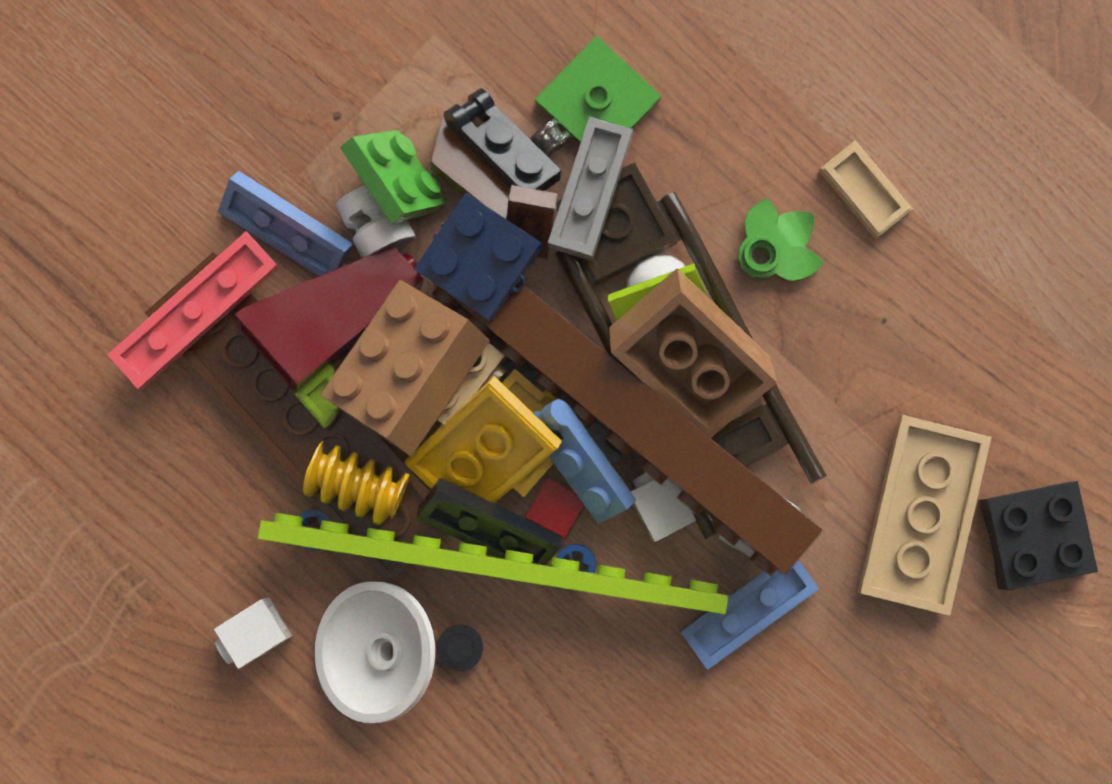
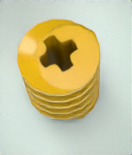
M322 440L305 474L303 484L304 495L312 497L321 488L320 498L321 502L329 504L338 495V508L342 511H346L356 502L355 513L357 517L364 518L373 509L374 524L381 525L389 515L392 520L406 490L410 474L405 473L394 483L392 482V467L387 466L377 476L375 475V460L370 459L360 469L357 467L358 453L353 452L345 462L340 461L341 446L335 445L326 455L323 454Z

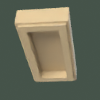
M856 140L819 169L820 174L875 240L913 209Z

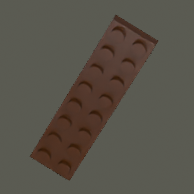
M212 252L151 306L145 314L150 317L211 263L217 255ZM252 293L182 354L302 489L307 468L322 440L323 454L326 455L335 445L341 446L340 461L345 462L353 452L358 453L357 467L360 469L370 459L375 460V475L377 476L387 466L392 467V482L394 483L405 473L410 474L406 490L392 520L389 515L381 525L373 523V509L364 518L357 517L355 513L356 502L346 511L340 510L338 508V495L329 504L321 502V488L310 497L332 522L349 524V534L366 536L367 528L394 531V541L411 544L414 535L440 539L445 534L416 520L418 507L429 493V490L379 435L341 410L332 425L325 429L296 397L295 392L236 327L235 314L242 308L258 302ZM363 556L387 583H391L411 565L409 563Z

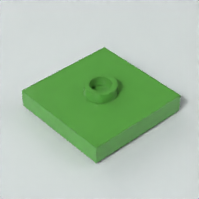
M596 35L535 98V103L580 145L589 117L633 129L661 100L662 96Z

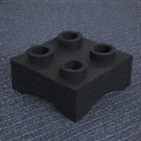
M1078 481L979 500L992 547L998 589L1011 590L1098 572Z

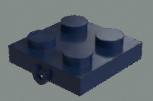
M465 192L447 221L441 224L442 228L439 233L434 234V240L414 270L487 320L493 322L512 292L517 294L523 288L526 282L524 275L544 245ZM520 279V282L515 287L516 282Z

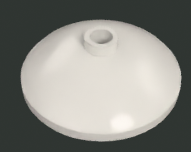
M370 581L347 588L332 601L325 611L316 635L315 665L320 684L326 696L344 715L363 723H383L395 720L408 713L420 701L430 683L435 663L433 630L424 609L409 592L391 583ZM391 646H393V657L390 654Z

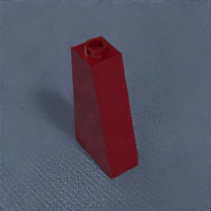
M393 245L242 308L235 314L236 327L296 393L328 364L332 365L354 347L399 280L421 291L424 279L420 273L414 270L418 264L417 261L408 253L402 255Z

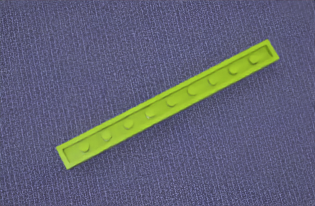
M275 513L274 521L261 520L258 539L726 615L728 595L717 593L718 584L690 580L689 588L671 586L672 576L644 572L643 581L625 578L626 569L598 565L597 573L579 571V561L552 557L551 566L532 563L534 554L506 550L504 559L486 556V546L462 542L459 544L458 551L440 548L441 539L414 535L411 544L394 541V531L367 528L366 536L348 533L349 524L321 520V526L318 529L302 526L303 517L282 513Z

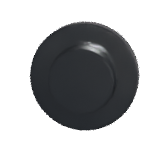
M462 624L453 625L447 628L439 637L437 643L438 657L451 670L465 671L471 669L479 662L483 653L481 636L470 626Z

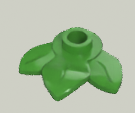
M766 198L758 202L749 210L744 221L746 239L738 250V262L741 269L750 277L757 279L768 278L775 274L784 280L792 282L811 276L823 264V261L817 254L805 248L813 231L814 215L809 212L793 211L778 216L777 210L769 199ZM756 249L764 250L768 255L767 263L757 264L754 262L752 252Z

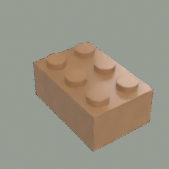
M678 268L609 327L611 353L651 390L710 438L777 383L771 356Z
M399 280L320 396L409 456H412L490 340L467 318Z

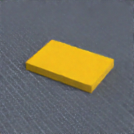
M494 376L424 440L412 456L408 455L403 463L430 489H432L439 478H442L479 497L496 503L557 450L562 441Z

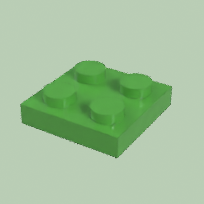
M399 130L353 136L340 147L391 224L435 214L447 204V201L440 192L439 182L431 173L424 169L415 155L414 145Z

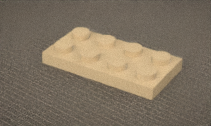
M906 415L899 416L857 593L947 616L951 615L992 437Z

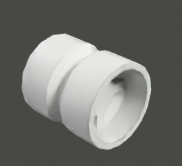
M365 185L346 194L336 203V207L347 229L356 230L352 240L361 258L393 245L400 251L416 239L408 220L394 224L390 223Z

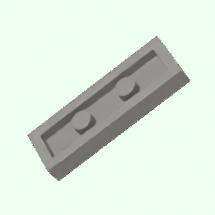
M589 117L548 240V247L550 249L593 261L632 141L633 129Z

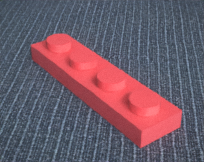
M245 231L107 354L108 357L137 389L143 390L280 267L251 235Z

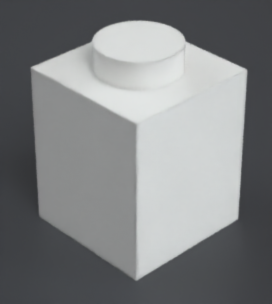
M646 473L632 480L636 489L631 491L636 498L633 506L652 542H656L696 521L692 511L676 498L681 491L668 480L661 486Z
M269 597L259 600L214 629L219 637L215 641L217 650L226 663L231 664L234 662L238 669L250 664L293 636Z

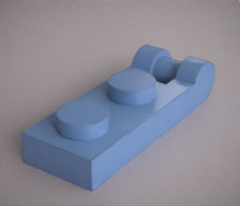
M557 399L546 405L542 412L536 411L533 413L562 441L558 449L549 457L597 524L627 510L636 501V498L565 401Z

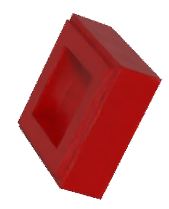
M547 477L525 517L561 535V538L566 540L585 506L575 492Z

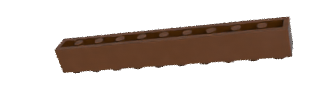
M431 281L436 287L432 295L439 302L451 310L459 306L470 316L468 320L487 338L491 334L504 344L500 352L519 368L527 363L539 374L534 380L552 396L556 397L560 391L574 402L570 408L587 425L591 426L595 420L609 431L605 439L625 456L632 450L645 462L640 468L661 486L666 480L671 482L681 491L676 498L698 516L704 510L718 521L713 529L733 546L740 540L754 551L749 559L770 577L776 571L785 577L821 535L822 529L526 286H523L517 294L512 292L496 318L491 322Z

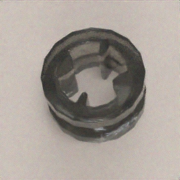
M557 118L546 123L530 138L548 158L556 154L571 139L568 131H560L559 126L561 123Z

